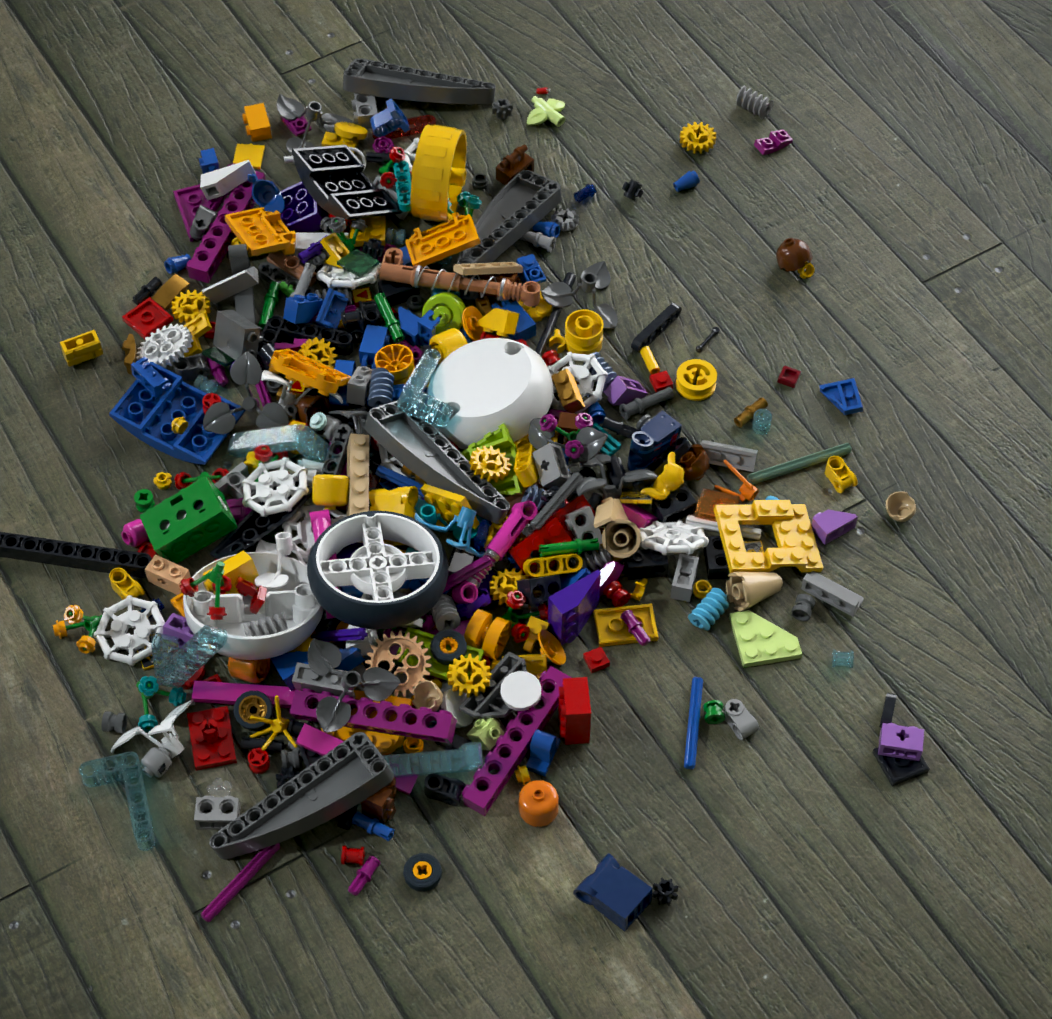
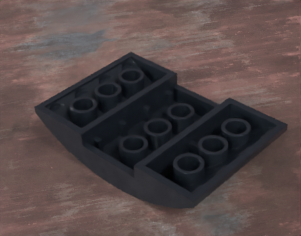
M347 145L292 149L293 160L305 188L312 198L328 213L344 219L402 213L384 189H376L362 172L365 166Z

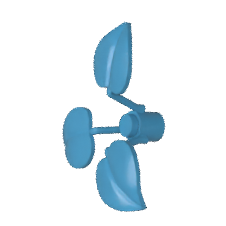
M462 506L459 515H455L446 527L429 523L419 517L417 512L415 513L416 520L429 529L439 532H447L457 521V526L463 528L459 543L447 539L446 542L479 558L485 554L470 547L476 511ZM466 530H468L466 544H463V539Z

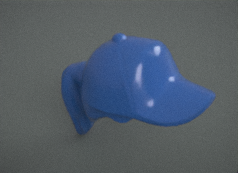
M248 174V182L253 183L252 196L254 201L260 207H264L265 211L274 213L277 210L282 213L285 208V201L278 187L272 181L257 179L256 174Z

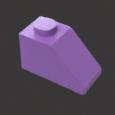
M617 376L604 391L608 397L607 400L614 406H620L623 403L628 404L633 399H641L648 394L639 381Z
M828 509L823 513H817L812 519L811 526L813 532L825 545L854 529L858 517L856 514Z

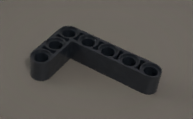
M272 316L268 319L261 334L263 341L258 344L256 359L260 364L259 351L268 343L275 346V343H281L282 341L293 344L294 338L313 340L315 337L318 338V341L324 338V343L330 341L329 347H335L334 354L347 356L353 352L352 335L345 331L311 323L294 324L283 319L282 316Z

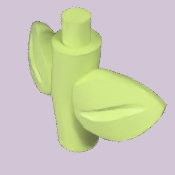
M536 96L532 98L531 101L534 103L535 109L529 114L527 125H538L548 119L557 127H560L565 122V117L558 113L565 108L563 101L548 99L546 102L543 98Z

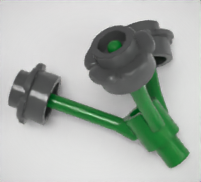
M329 216L323 218L320 228L326 233L331 231L336 233L350 253L355 256L353 251L355 249L354 244L356 243L358 233L364 232L365 228H368L365 224L366 221L360 218L352 220L351 228L355 232L351 239H346L343 232L346 229L344 218H330Z

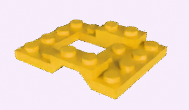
M754 500L752 505H715L713 510L730 573L771 572L779 567L795 566L801 572H821L824 567L805 504H791L790 500ZM739 525H772L778 548H767L765 552H746Z

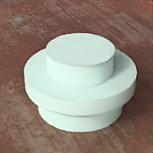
M318 412L311 417L309 425L313 430H323L327 423L325 414Z

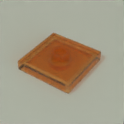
M703 488L695 511V517L717 522L713 510L715 505H738L740 496Z

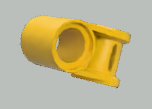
M831 456L828 459L825 475L838 493H843L844 489L858 485L855 474L841 457Z
M115 568L110 572L111 587L122 600L126 599L128 595L137 598L139 595L143 596L145 594L142 586L123 568Z

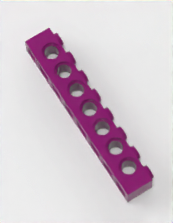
M255 171L257 179L266 180L265 173ZM246 180L231 190L230 196L224 201V206L218 211L215 221L210 224L209 231L203 236L200 246L195 249L194 256L187 263L186 268L189 278L205 283L210 282L228 252V246L236 238L234 232L225 222V215L253 209L256 204L252 196L253 183Z
M550 666L547 672L544 671L539 678L541 698L537 705H542L543 707L535 709L532 706L528 708L529 710L517 711L518 715L515 719L510 720L504 736L501 735L497 739L494 751H490L487 754L483 767L476 770L471 785H467L462 792L464 805L486 816L514 774L517 766L520 765L530 750L534 732L536 729L542 731L558 708L559 687H562V678L572 677ZM546 689H552V690H553V692H551V693H546V692H544V691H545ZM531 721L532 724L524 725L523 722ZM520 737L521 740L515 742L512 741V738ZM504 753L510 754L508 758L501 757ZM491 770L499 771V773L495 775L490 774L489 772ZM481 786L488 787L486 791L478 790Z
M303 688L302 691L295 690L290 714L295 719L319 723L316 716V708L311 709L312 704L320 702L328 696L338 700L339 696H334L333 693L322 691V694L315 693L314 690ZM345 695L341 701L347 703L351 710L358 708L357 713L351 715L349 721L343 727L452 744L457 720L449 711L440 710L439 712H433L432 709L427 707L414 709L408 704L395 706L388 701L376 703L372 699L364 697L361 700L353 699L350 695ZM373 711H377L376 717L370 719V714ZM393 714H397L396 720L389 722V718ZM417 717L416 723L409 725L410 719ZM431 721H437L435 727L428 728Z

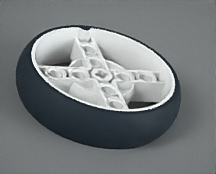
M389 511L360 512L333 523L316 540L311 549L307 565L309 585L318 603L338 620L366 629L396 628L409 624L425 615L442 596L449 571L445 550L437 536L418 520ZM383 540L403 543L418 552L402 553L396 547L384 544ZM363 541L364 546L357 549L351 558L328 560L340 549ZM429 578L416 591L394 599L393 592L397 591L404 584L405 580ZM354 585L359 591L372 595L373 600L353 597L336 587Z

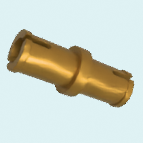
M760 397L751 406L745 407L744 411L734 418V423L742 428L748 421L755 419L759 412L768 407V402L763 397Z

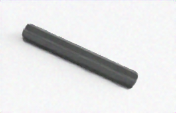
M574 472L531 521L530 525L534 530H540L580 484L583 477L579 472Z

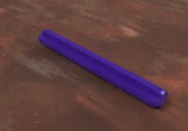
M365 628L317 631L316 634L311 635V639L324 642L357 641L368 637Z

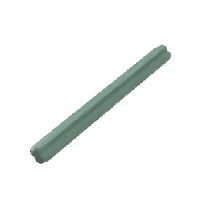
M844 443L748 474L747 480L753 485L828 461L831 456L840 457L849 454L852 448L849 443Z

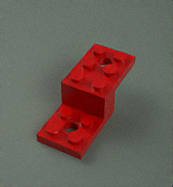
M583 494L577 496L556 511L540 530L534 531L508 550V553L520 570L523 571V564L527 559H530L531 552L534 550L539 551L540 544L573 541L572 531H568L565 525V515L584 506L591 507ZM591 507V510H592V512H593V514H594V517H595V514H596V513H595V511L593 510V508ZM589 533L584 534L583 540L590 536ZM555 560L549 563L550 569L557 565ZM535 562L530 565L531 573L537 571L538 566Z

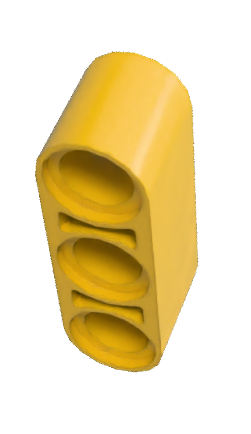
M530 443L520 446L516 452L514 472L522 487H529L535 484L538 479V470L532 454L535 449Z
M572 553L530 558L524 562L523 571L526 575L532 577L579 571L583 566V561L579 555ZM574 557L576 564L570 568L568 561ZM552 560H555L557 563L554 570L549 568V563ZM535 562L538 566L537 571L531 573L530 565Z

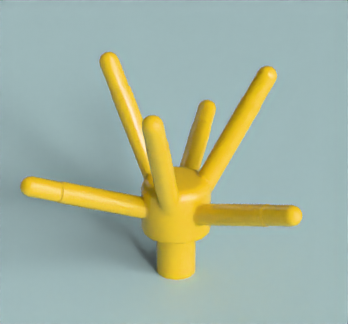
M277 695L275 696L277 719L249 717L251 720L271 724V727L249 736L256 738L273 731V734L262 747L263 751L266 750L280 732L285 734L295 748L298 747L295 744V740L286 730L289 727L290 720L281 717L279 697Z

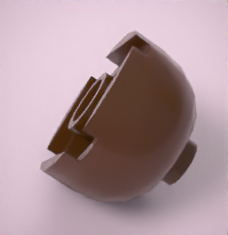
M788 238L784 240L776 252L779 268L781 270L785 268L786 271L801 269L805 266V262L809 261L810 263L813 258L808 244L801 239Z
M312 394L302 397L296 405L298 411L295 414V419L307 423L308 427H310V419L315 413L322 412L326 416L331 411L328 399Z
M691 445L690 450L676 462L677 465L684 469L683 480H700L708 470L709 457L702 445Z

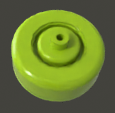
M441 292L426 301L422 310V317L429 310L434 311L433 321L440 317V322L435 327V334L450 328L459 330L463 327L462 314L466 307L457 295Z

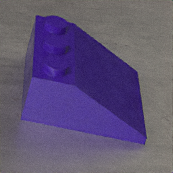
M302 181L280 191L285 201L281 220L289 231L304 233L315 232L321 229V220L328 216V212L312 198Z
M599 569L548 597V623L550 624L548 630L558 639L561 645L575 640L593 614V611L599 605L601 571Z

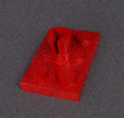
M228 706L187 713L196 771L237 763Z

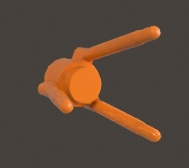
M724 460L728 468L743 482L739 489L741 494L715 485L714 488L739 498L742 502L746 499L751 502L759 493V489L749 483L727 460Z

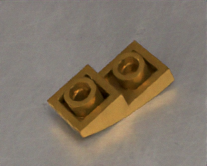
M174 274L151 299L168 310L172 305V301H175V296L180 297V292L184 293L190 283L179 275Z
M129 333L127 340L123 342V351H125L126 355L124 366H126L128 374L132 375L131 364L138 361L136 358L138 356L134 336Z

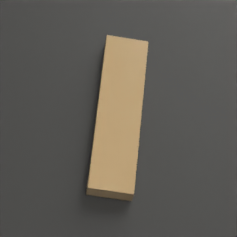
M515 262L455 264L453 271L461 275L523 273V266Z

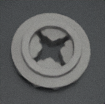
M561 208L560 211L554 212L551 222H556L560 225L561 231H570L577 227L579 215L575 213V210L570 211L569 208L567 210Z

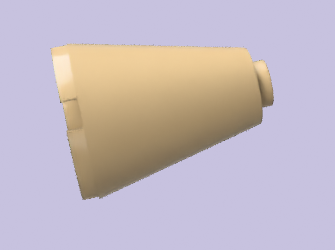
M616 519L610 522L603 531V547L614 557H630L640 547L641 533L635 523L627 519Z
M733 572L728 575L730 580L726 581V592L730 603H735V610L743 611L779 592L783 586V580L775 572Z

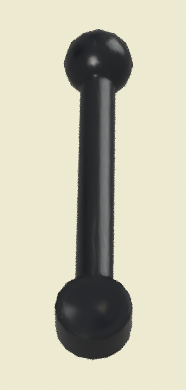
M713 327L712 333L701 345L696 346V351L702 352L703 347L715 334H719L720 329Z

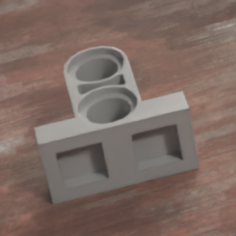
M241 462L214 484L223 493L224 497L230 494L235 499L243 498V486L241 483L243 479H247L249 476L247 465ZM251 489V497H252V496L256 495V490H254V489Z

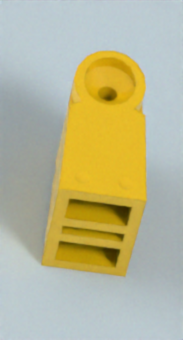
M416 486L398 487L390 491L385 488L372 489L369 491V500L372 505L370 506V511L395 512L415 519L414 507L418 501V489ZM383 540L384 544L391 546L405 545L396 541Z

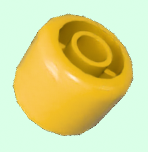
M450 328L432 336L429 343L431 345L432 357L437 358L438 365L452 352L468 344L464 335L456 328Z
M318 474L313 477L312 502L315 505L324 506V510H336V506L347 505L349 495V478L347 476Z

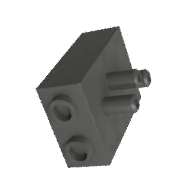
M234 310L217 311L213 345L234 360H237L244 352H249L257 358L258 344L263 341V337L260 335L261 328Z

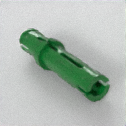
M277 282L270 283L269 290L264 297L265 304L258 323L261 330L264 329L268 319L273 316L275 305L278 303L280 288Z
M376 294L374 300L379 307L386 323L385 326L390 331L394 342L403 341L405 336L400 329V322L394 316L385 294Z
M578 538L570 542L539 545L540 557L569 553L582 554V552L599 550L598 538L587 540Z

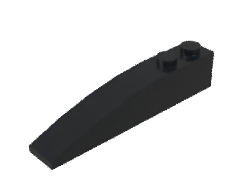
M299 480L295 482V487L299 486ZM307 485L309 489L308 494L304 495L291 508L292 511L290 512L284 511L262 517L260 513L252 510L237 525L238 528L231 531L210 555L218 560L238 554L243 550H248L275 528L290 519L312 496V487ZM262 501L259 504L263 506L265 502Z

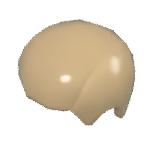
M895 492L887 498L886 509L893 520L906 522L916 513V504L907 492Z
M425 680L419 682L413 689L415 699L412 703L416 709L427 707L432 709L433 712L439 709L443 701V693L434 682Z

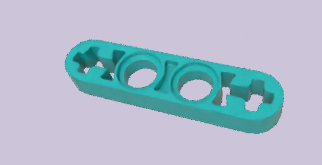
M401 161L394 164L395 178H397V182H395L399 209L403 212L411 211L412 181L408 162Z

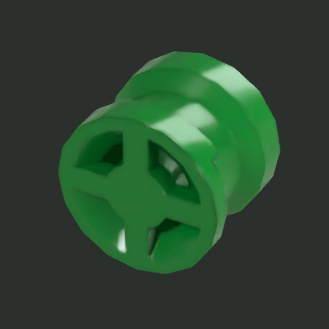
M141 489L135 493L134 501L139 512L144 513L155 506L153 494L150 490Z
M711 700L703 705V710L706 712V723L719 724L725 720V714L722 712L724 709L723 702Z

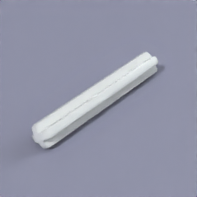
M688 515L686 518V524L700 526L705 530L719 532L716 520ZM739 525L742 537L755 540L760 539L761 529Z

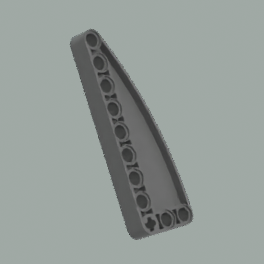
M364 58L354 59L343 73V90L359 94L451 104H492L495 99L496 85L493 83Z
M529 170L518 173L492 199L477 219L475 226L481 244L461 251L457 264L492 263L562 201L561 185ZM463 275L466 278L473 277V275Z
M400 399L370 409L364 424L365 430L399 462L431 486L465 496L472 510L477 512L476 514L493 523H503L510 508L509 502L485 477L480 479L481 475H474L475 470H470L471 464H469V461L410 401Z
M357 732L216 832L210 838L209 844L219 858L229 859L283 842L313 829L356 806L388 785L393 780L394 773L368 736L363 732Z

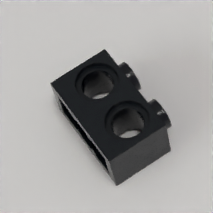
M685 485L675 491H671L665 500L654 498L651 511L660 523L676 522L696 513L697 501Z
M706 536L709 539V543L706 547H703L708 580L729 579L730 571L721 537Z
M652 549L637 550L630 557H626L628 580L667 577V555H662L661 552Z
M560 574L517 580L518 591L522 592L526 597V602L523 604H528V607L540 606V602L548 604V597L562 590Z

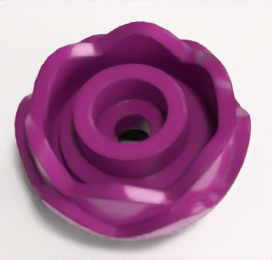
M385 136L375 139L373 149L376 153L385 152L390 154V150L394 147L392 140Z

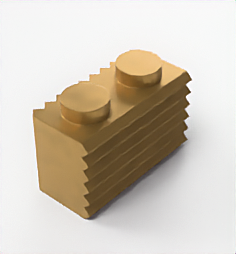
M564 369L553 374L552 381L554 382L553 384L562 407L571 413L584 409L585 405L575 378L570 371Z

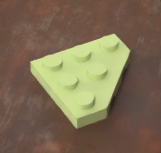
M750 610L729 614L743 668L802 658V651L796 636Z

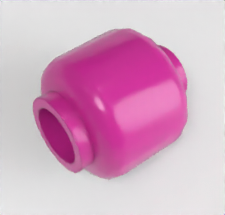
M141 519L125 524L121 532L123 541L132 547H137L150 540Z

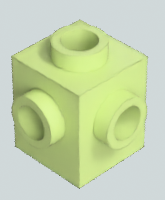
M480 718L474 723V727L467 736L478 749L490 751L495 746L497 739L504 734V731L500 728V723L496 719Z

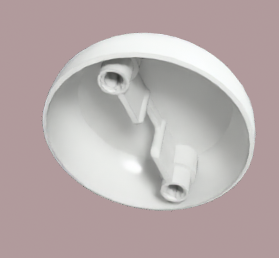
M506 338L481 339L458 348L439 364L429 382L426 394V409L430 422L448 440L457 445L458 448L466 450L473 442L477 443L487 433L499 429L498 426L505 423L515 442L529 433V426L534 418H542L547 414L552 404L554 386L547 365L536 351L520 342Z
M267 552L247 553L253 559L259 575L263 573L276 574L278 554ZM234 555L209 563L196 572L192 578L195 581L203 577V573L215 567L218 561L224 562ZM282 556L281 574L288 575V583L278 589H267L265 602L257 614L250 612L252 596L248 595L246 597L238 593L221 594L219 607H225L227 615L223 616V620L210 619L211 615H207V613H209V607H215V595L206 590L203 582L198 584L199 590L194 593L193 597L183 596L185 618L194 635L211 650L227 657L242 660L273 658L297 648L314 632L322 618L324 608L318 603L310 588L307 565L288 556ZM281 613H284L288 627L287 630L263 636L245 635L243 623L250 627V621H254L258 625L259 618L265 623L266 616H270L273 621L274 614H278L281 618Z

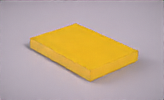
M652 603L594 610L593 614L599 647L639 643L634 635L628 632L629 628L620 618L621 614L626 610H631L638 622L643 624L642 628L649 636L650 641H658L659 637Z

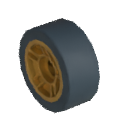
M247 691L240 695L234 704V716L237 722L248 730H260L268 725V723L251 720L250 716L271 720L273 718L274 707L272 702L260 691ZM252 706H255L257 708L256 714L250 713L251 709L253 708Z

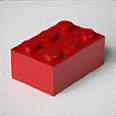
M562 678V687H559L558 697L560 737H564L565 745L590 743L591 706L588 678Z

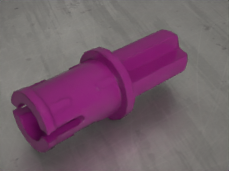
M216 354L209 355L207 363L211 368V375L215 377L219 386L225 387L228 384V379L224 372L225 368L220 364Z
M631 610L623 612L620 618L629 628L628 632L634 635L640 645L646 646L650 642V638L642 628L643 624L638 622Z
M369 856L363 867L357 870V876L348 889L354 896H357L365 884L372 880L373 873L380 865V861L376 857Z

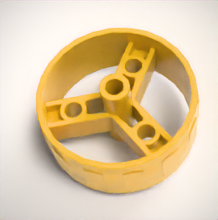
M426 125L419 139L411 173L410 200L413 217L441 223L453 219V216L448 213V198L452 203L450 209L454 213L457 212L459 205L457 196L462 192L467 173L465 169L467 138L464 130L440 125Z

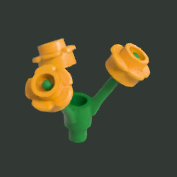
M69 605L65 610L64 619L72 625L65 626L64 620L59 622L56 620V624L53 625L55 637L59 636L62 639V637L67 636L66 630L85 627L90 633L88 636H82L76 642V645L82 653L94 652L96 641L92 637L97 630L102 615L98 617L85 616L78 605Z

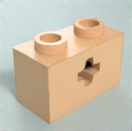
M155 555L145 568L148 582L176 595L182 593L180 590L181 580L191 577L189 569L158 555Z

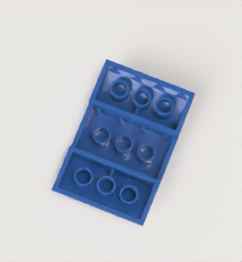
M150 362L151 366L163 378L169 380L172 388L155 398L136 379L111 410L109 416L132 435L165 454L190 463L206 464L229 433L217 434L203 428L205 414L203 412L202 399L207 393L183 382L181 376ZM219 396L221 402L227 403L230 410L241 407ZM241 410L232 413V415H234L236 419V423L239 421V419L242 417L246 410ZM184 417L188 422V427L183 434H175L171 427L172 421L175 418Z

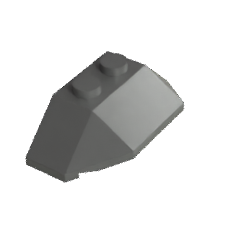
M508 652L490 672L492 673L490 686H485V692L483 693L479 690L477 697L474 693H471L470 698H467L460 705L459 710L473 718H505L512 709L505 704L501 697V684L509 674L517 671H527L525 659Z

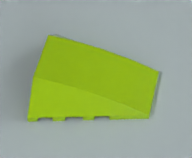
M505 423L498 426L499 429L487 433L483 439L477 443L473 442L466 450L460 452L468 461H470L472 452L476 451L477 447L482 449L484 445L487 449L493 446V450L499 448L500 453L505 452V458H510L509 463H511L508 476H505L503 481L498 479V482L491 479L489 483L501 495L522 494L523 487L514 472L517 449Z

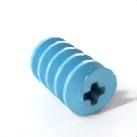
M712 588L706 597L701 600V603L688 615L689 621L696 627L709 630L711 628L710 625H714L715 620H718L720 614L724 613V609L729 608L726 594L719 588Z

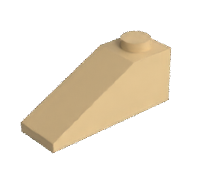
M609 497L602 500V504L597 506L593 525L594 528H605L616 519L628 520L620 499Z

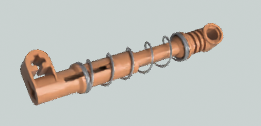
M389 248L386 250L380 267V280L410 284L415 288L424 286L430 287L431 290L437 288L447 290V292H460V289L464 290V295L468 291L480 292L481 298L484 296V293L497 295V300L506 301L511 298L515 300L516 298L519 301L521 299L523 304L531 307L538 305L540 302V285L537 282L528 281L522 286V283L517 285V282L513 284V282L506 278H503L498 283L494 276L485 281L480 280L479 275H477L478 279H473L476 275H473L472 278H466L458 273L446 272L445 269L438 271L429 269L428 266L424 268L421 265H415L414 267L403 265V252L399 248Z

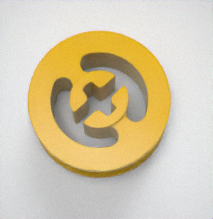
M691 359L683 362L678 367L676 389L681 396L693 401L705 400L712 396L716 389L717 372L712 364L700 359Z

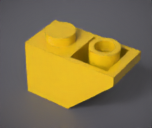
M494 308L478 320L476 325L483 327V331L493 333V331H497L496 335L499 336L515 335L519 313Z

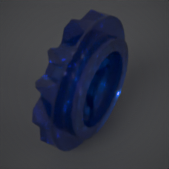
M482 520L479 525L474 543L475 550L480 551L481 548L485 547L490 529L487 520Z

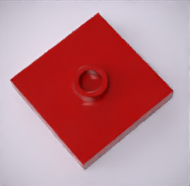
M150 297L122 316V320L143 339L151 337V332L156 333L157 329L161 330L163 326H167L174 321L173 316Z

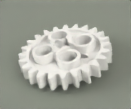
M170 324L168 328L163 326L162 330L157 329L156 333L151 332V337H145L146 342H141L142 346L137 348L139 352H137L138 357L136 358L140 360L143 357H147L149 363L153 362L166 369V366H172L174 361L179 362V357H185L183 353L189 352L187 348L192 347L193 336L188 328L183 325L179 326L176 324L173 327Z

